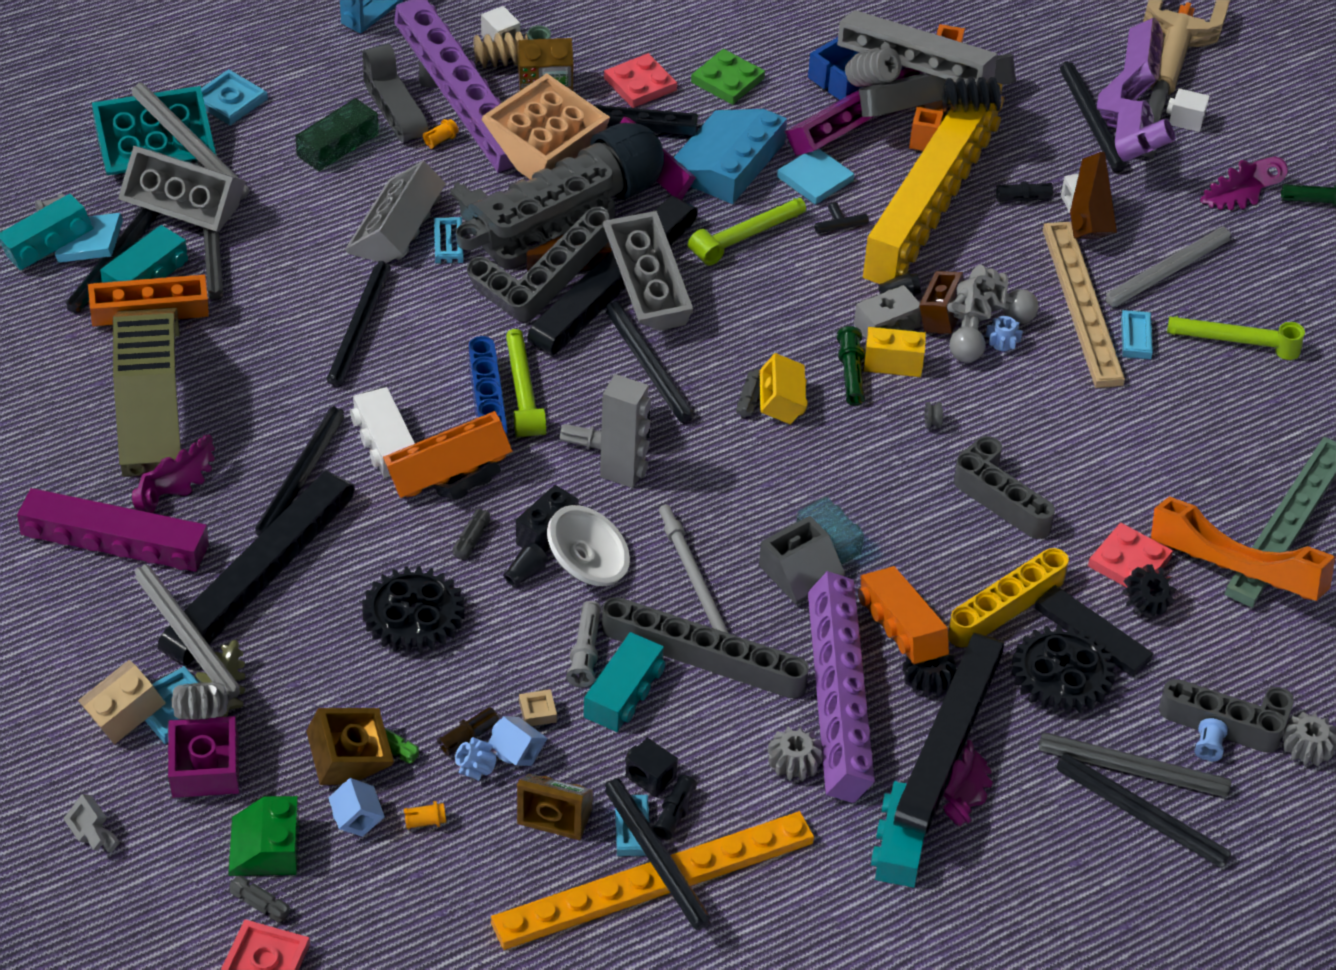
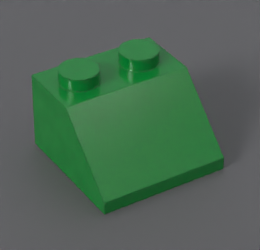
M297 796L262 797L232 817L229 876L297 875L300 822Z

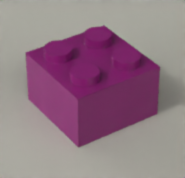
M235 716L196 720H169L168 779L172 798L239 794V736Z

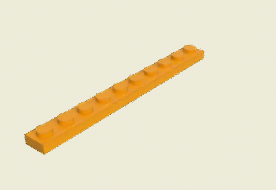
M798 811L670 856L689 885L692 886L813 844L814 835L801 812ZM651 862L492 915L491 925L503 950L669 894L670 891Z

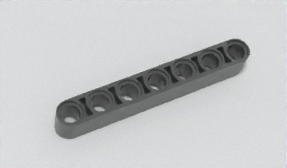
M1013 54L997 56L994 77L1000 84L1006 85L1016 82ZM922 73L897 79L889 83L860 88L862 116H879L942 100V91L946 79Z
M610 598L603 604L602 631L609 638L623 642L627 635L632 632L664 646L663 656L787 698H799L806 692L809 666L804 659L624 598Z

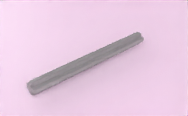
M138 83L132 88V95L205 168L238 178L144 83ZM246 185L240 200H243L249 194V187Z
M1225 227L1216 229L1107 292L1106 303H1109L1111 307H1116L1230 241V230H1227Z
M147 564L137 567L135 570L136 580L210 680L225 685L228 700L237 697L240 694V686L152 568Z

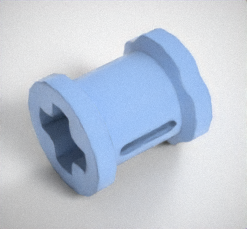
M1214 718L1204 719L1199 723L1200 740L1196 743L1195 754L1202 760L1218 761L1222 758L1224 752L1222 742L1228 733V727L1221 720Z

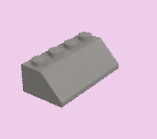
M133 146L118 199L219 232L238 208L246 181L146 148Z
M424 160L389 179L345 248V251L348 254L369 260L384 261L385 264L395 258L397 260L402 259L409 252L410 248L408 245L419 235V227L430 217V209L441 199L442 195L440 193L446 183Z
M657 211L603 221L606 235L638 322L659 331L686 325L693 311V306Z

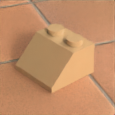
M130 660L78 700L114 745L166 704L150 681Z

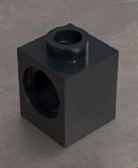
M648 737L639 746H633L625 757V777L655 798L677 778L678 758Z

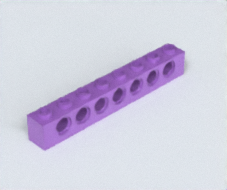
M410 0L396 5L395 25L497 173L515 167L482 121V116L500 105L501 101L493 95L486 79L481 78L474 62L467 58L461 43L456 41L451 35L448 25L442 22L435 6L430 5L428 0Z
M826 571L808 592L825 791L828 796L855 803L875 782L855 587L853 579Z

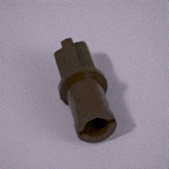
M488 707L467 721L461 720L459 726L442 737L437 738V743H442L443 745L439 746L446 756H450L462 743H469L472 737L477 738L494 727L499 721V717L493 708Z

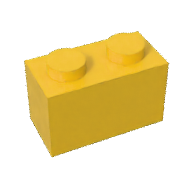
M868 327L864 372L921 377L926 332Z
M774 353L759 370L761 413L791 425L798 416L804 414L808 405L806 399L807 379L805 378V365Z

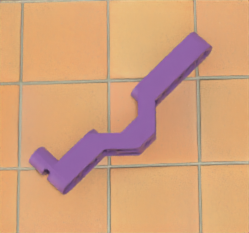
M1151 18L1129 29L1124 71L1098 95L1097 110H1100L1101 116L1107 121L1108 127L1116 128L1115 147L1119 157L1124 162L1175 141V133L1171 123L1167 119L1154 123V115L1146 100L1135 101L1159 79L1163 31L1156 18Z

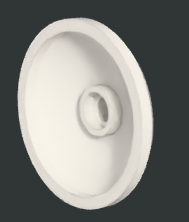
M579 505L565 506L552 516L547 527L548 542L554 557L570 575L587 584L610 586L617 583L626 574L630 564L627 544L619 530L605 516L593 509Z

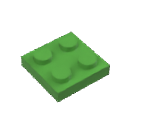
M722 49L691 74V83L733 105L764 80L765 70Z

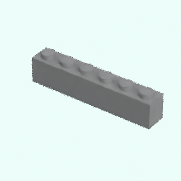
M856 10L839 22L838 46L860 53L892 48L899 54L902 66L944 79L952 78L954 82L959 77L964 79L965 84L969 77H973L976 83L979 77H984L986 82H988L990 77L995 76L997 53Z

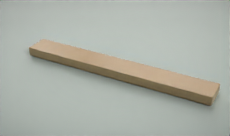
M1071 222L1044 223L1043 233L1095 388L1123 386L1125 378L1078 241L1074 239Z

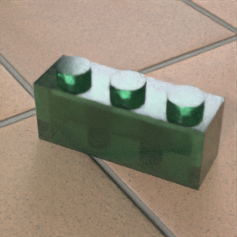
M357 98L353 99L295 135L297 157L318 172L379 134L378 113Z

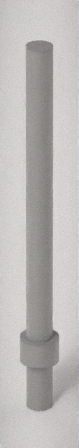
M662 505L659 508V513L665 524L664 531L668 540L673 541L712 628L728 633L684 538L685 531L681 522L676 520L669 505Z

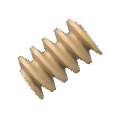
M520 31L516 32L513 40L510 32H507L503 40L501 35L496 33L493 41L490 35L486 34L483 42L479 35H475L473 45L476 65L480 61L483 68H486L488 60H491L493 66L497 67L498 60L501 59L503 65L507 66L509 58L512 59L514 65H518V40H528L527 34L523 38Z

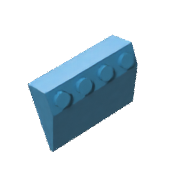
M765 109L715 110L697 130L696 135L690 138L674 158L696 177L690 187L734 204L785 144L786 134L784 131H786L787 118Z

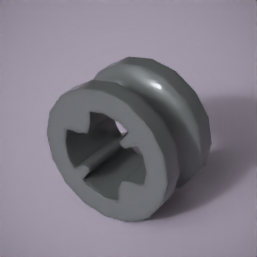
M930 402L925 403L924 420L926 428H930L932 425H935L937 428L942 427L943 409L941 402H937L936 405H931Z

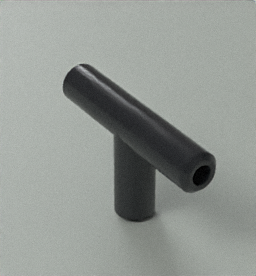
M833 202L828 206L833 220L817 222L814 225V229L819 234L867 225L869 217L867 214L844 217L838 203Z

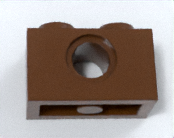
M935 271L919 304L924 332L952 334L958 318L954 317V313L948 311L947 305L957 297V286L960 282L964 281L963 272Z

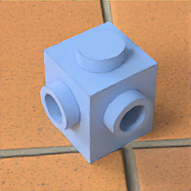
M503 716L494 725L492 736L488 743L493 745L492 748L497 751L495 755L502 761L509 764L513 763L516 766H532L548 738L520 717Z
M349 778L328 797L333 811V818L340 830L363 837L385 817L374 786Z

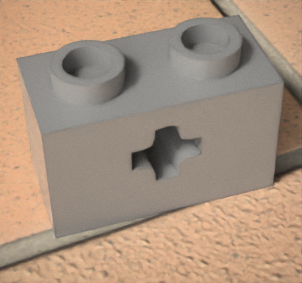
M904 285L888 290L883 294L865 299L856 304L854 325L861 330L866 339L868 327L910 331L920 327V302Z

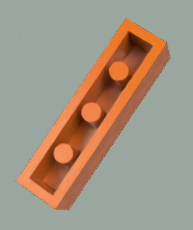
M205 274L88 284L92 326L113 325V316L118 311L177 308L179 319L209 317Z
M493 411L383 456L396 491L399 497L402 498L404 496H416L422 492L423 488L433 484L447 483L451 479L450 477L460 473H472L478 469L479 465L489 461H501L506 457V454L513 451L501 420L496 412Z
M895 566L860 575L861 588L858 589L860 603L869 609L873 619L883 626L887 636L897 643L900 652L906 654L913 664L949 655L948 627Z

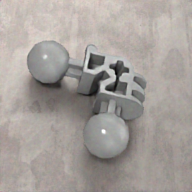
M984 265L976 266L972 270L969 279L958 284L956 299L947 305L948 311L954 313V317L962 320V327L952 334L949 342L950 351L954 358L960 362L972 363L983 355L986 344L982 333L978 330L980 321L990 319L991 312L1003 309L1005 316L1012 317L1019 324H1027L1032 321L1039 309L1035 295L1027 289H1016L1007 293L1008 276L1005 273L998 274L995 269H987Z

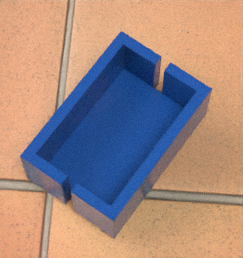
M837 37L810 53L808 78L823 89L828 88L830 94L841 100L862 88L852 85L845 74V66L848 61L860 52L838 46Z

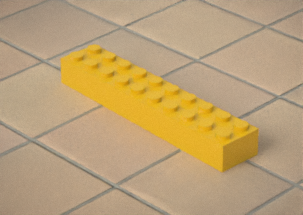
M998 83L1000 85V91L1002 92L1003 84ZM1001 96L1000 110L1003 106L1004 96ZM959 104L957 112H953L951 107L868 235L863 270L864 279L880 284L908 272L910 262L914 263L918 257L920 246L926 245L931 228L936 229L941 213L948 210L952 195L956 196L958 194L962 179L966 180L968 178L972 163L976 164L978 162L982 147L986 148L988 146L992 131L996 132L998 130L1001 117L998 116L999 111H996L994 104H991L988 112L985 111L983 104H980L978 112L974 111L972 104L969 105L967 112H964L962 104Z

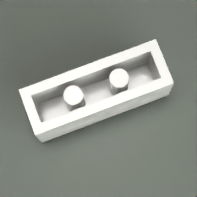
M385 387L353 396L354 408L350 409L354 426H359L361 429L360 437L364 447L369 446L371 462L374 468L379 467L383 478L390 476L383 456L415 444L388 388Z

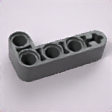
M387 43L363 50L362 61L365 86L399 141L404 143L423 137V133L429 131L426 118L397 75L396 57L392 46Z
M991 436L977 439L957 457L953 481L955 486L1028 536L1035 539H1043L1049 536L1055 513L1054 505L998 468L1002 451V444L998 439Z
M1173 679L1164 685L1159 712L1169 721L1199 730V723L1204 719L1214 718L1221 720L1228 727V733L1223 739L1269 753L1274 752L1280 746L1293 707L1294 697L1285 688L1273 687L1266 692L1262 705L1259 706L1184 680Z

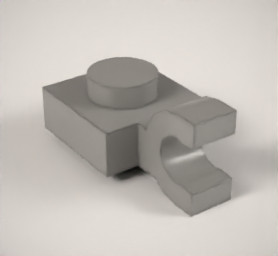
M81 794L63 818L79 842L89 843L92 849L97 851L103 845L107 852H113L120 842L113 833L102 827V824L107 819L106 815L92 795Z

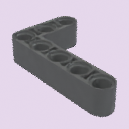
M603 207L589 209L520 280L514 278L486 257L473 258L467 265V273L474 288L520 322L532 320L609 242L603 226V221L611 220L609 213Z

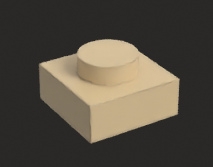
M551 689L519 694V704L523 720L530 726L557 722V712Z

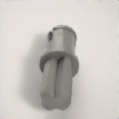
M568 424L562 426L560 431L561 441L587 446V450H590L591 447L601 449V431L594 430L595 427L591 426L590 429Z

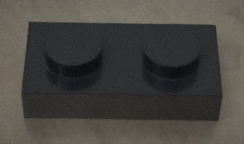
M489 461L479 465L478 469L472 473H460L450 477L451 479L447 483L434 485L439 496L457 500L465 497L468 494V490L473 487L489 483L492 480V476L501 472L498 462Z

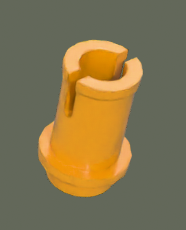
M443 119L439 126L423 133V140L430 149H433L436 145L449 138L454 139L456 134L459 133L458 126L452 119Z
M433 801V805L404 808L407 830L435 824L438 828L440 824L447 823L444 803L437 804V801Z

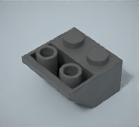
M811 516L761 541L759 566L796 605L808 599L809 590L826 571L844 577L846 575L829 534Z

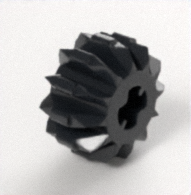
M1147 564L1143 568L1137 567L1123 581L1127 588L1123 589L1121 594L1129 596L1130 600L1126 602L1125 606L1134 605V615H1140L1144 612L1146 618H1152L1155 614H1164L1167 607L1173 605L1175 600L1171 595L1177 589L1169 586V582H1171L1173 577H1164V568L1159 567L1154 570L1152 564Z
M945 655L917 664H913L907 657L903 662L902 671H904L905 684L912 685L913 693L921 690L924 692L925 697L930 692L939 697L942 690L948 691L957 669L954 655Z

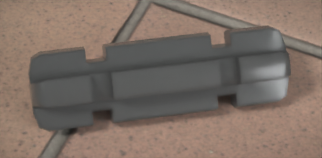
M758 369L748 372L736 407V413L740 414L742 418L752 416L760 393V371Z
M480 508L474 512L471 517L472 519L469 520L461 533L460 539L453 546V555L456 558L459 557L465 560L472 552L471 549L475 547L484 532L483 529L490 522V513Z
M236 876L229 885L231 894L239 899L244 897V902L265 915L270 913L269 917L276 922L282 923L288 917L290 906L280 899L275 901L276 897L256 884L249 885L250 881L243 876Z

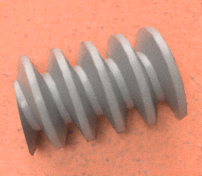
M892 48L858 53L846 64L845 74L848 81L856 87L889 83L899 76L901 59L897 51Z

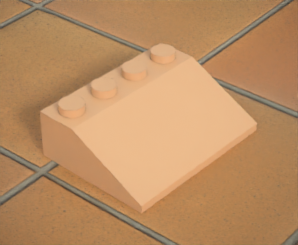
M547 73L482 116L483 123L515 168L530 180L535 172L544 168L551 170L555 168V164L566 157H578V153L581 150L590 146L592 136L606 129L610 119L608 115Z

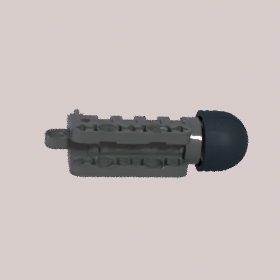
M619 123L593 135L590 146L581 150L578 153V157H566L555 164V168L551 170L548 168L539 170L532 175L531 180L521 179L511 184L508 191L504 193L496 191L487 196L480 188L471 192L464 184L461 185L457 182L454 184V188L450 190V193L459 202L461 217L466 221L456 229L457 244L464 250H473L482 246L502 268H517L527 263V251L564 235L575 224L573 221L581 218L589 209L603 207L608 211L610 219H614L615 202L611 197L615 196L621 200H626L646 190L659 178L664 165L662 144L656 134L646 126L636 123ZM467 234H474L475 236L470 239L463 238ZM532 241H537L540 243L536 246L526 245L527 243Z

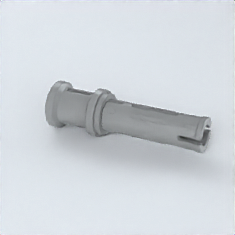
M595 601L583 603L577 643L570 651L569 657L572 663L567 671L566 678L570 684L576 687L591 686L595 680L593 667L598 660L595 644L600 612L602 610L601 605Z

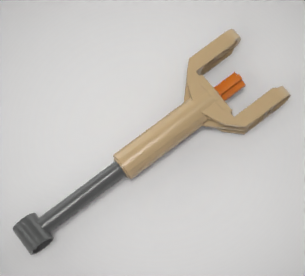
M1162 0L1148 1L1143 22L1156 18L1163 31L1159 79L1150 86L1152 94L1148 103L1154 115V123L1160 121L1167 96L1174 92L1188 47H1204L1218 42L1230 0H1216L1210 22L1193 17L1195 8L1190 7L1191 3L1186 2L1185 6L1180 5L1179 11L1176 13L1169 10L1162 11ZM1157 149L1140 156L1154 159Z

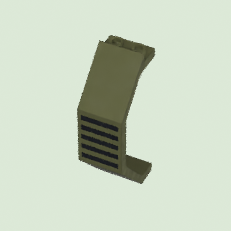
M177 308L118 311L113 316V382L119 465H121L122 477L142 476V474L151 472L163 458L171 457L175 460L181 450L175 363V337L180 336Z

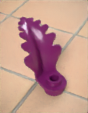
M1276 156L1254 161L1252 164L1246 160H1240L1239 172L1234 168H1229V180L1224 176H1220L1218 178L1220 185L1212 183L1210 185L1211 191L1206 189L1204 191L1205 195L1200 198V202L1208 204L1210 208H1213L1216 204L1219 210H1222L1225 204H1227L1228 210H1233L1235 201H1237L1241 209H1245L1248 199L1253 205H1257L1261 189L1282 182L1288 174V166L1282 158ZM1275 167L1278 170V174H1271L1269 168Z
M210 434L203 435V438L198 439V443H192L189 452L186 449H182L175 460L171 457L163 458L153 471L142 474L138 488H135L132 492V502L135 509L153 513L158 505L159 496L163 494L186 496L192 492L191 483L203 484L205 478L201 471L211 472L212 466L208 462H214L215 460L214 455L211 453V451L215 450L212 444V436Z
M967 740L962 761L960 759L955 761L950 781L942 797L946 803L942 809L958 827H961L964 823L969 824L972 821L969 816L972 812L970 807L984 804L987 800V794L983 788L992 787L993 784L992 780L986 775L991 774L992 770L987 766V761L974 749L971 740Z

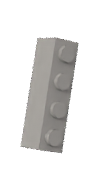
M614 374L602 397L600 477L633 488L639 477L643 478L648 469V461L645 460V456L649 448V441L646 440V435L650 428V420L647 419V414L651 407V399L648 398L649 385Z

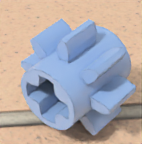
M1009 316L993 318L992 325H987L986 337L990 338L989 345H992L999 351L1014 350L1016 342H1021L1023 333L1022 330H1018L1019 322H1016Z
M474 737L471 738L470 743H462L455 755L456 764L461 766L459 774L478 781L481 779V774L489 775L496 765V755L491 752L493 745Z

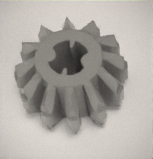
M222 683L178 685L173 690V697L171 698L172 708L174 709V716L178 719L222 717L227 712L228 694L226 693L225 685Z
M1302 711L1298 717L1292 716L1288 721L1282 741L1284 742V752L1292 753V761L1301 759L1303 760L1304 767L1309 762H1312L1317 767L1322 761L1329 762L1334 750H1336V726L1329 725L1328 717L1320 719L1317 717L1316 712L1312 716H1308Z
M787 726L784 733L776 731L774 739L768 745V762L770 767L776 768L777 776L786 774L789 782L793 776H797L803 782L806 774L814 776L817 772V767H820V764H822L821 740L815 739L814 731L804 733L802 726L797 731H793L789 726Z

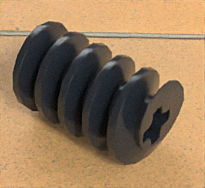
M959 77L954 84L952 78H946L942 91L944 112H946L948 105H951L953 112H957L959 104H962L964 112L968 111L970 104L973 105L975 112H978L980 104L984 105L986 112L989 111L991 104H994L996 111H1000L1001 91L997 79L990 77L988 82H986L984 77H979L976 83L973 77H969L965 84L964 79Z

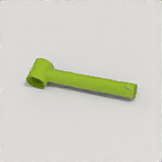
M800 197L793 198V200L714 235H711L706 229H700L689 238L688 247L705 265H714L722 258L724 248L805 213V202Z
M1169 316L1167 333L1174 336L1175 334L1189 335L1192 337L1274 347L1275 353L1280 358L1294 360L1301 354L1305 330L1296 322H1285L1280 325L1279 331Z
M519 329L509 330L506 333V340L519 409L514 411L516 437L546 435L544 408L536 409L523 332Z

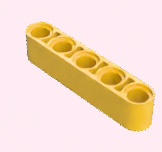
M1049 548L956 607L952 611L950 618L949 641L957 647H967L973 633L988 635L1035 604L1054 585L1061 587L1066 576L1069 562L1068 555L1061 549Z

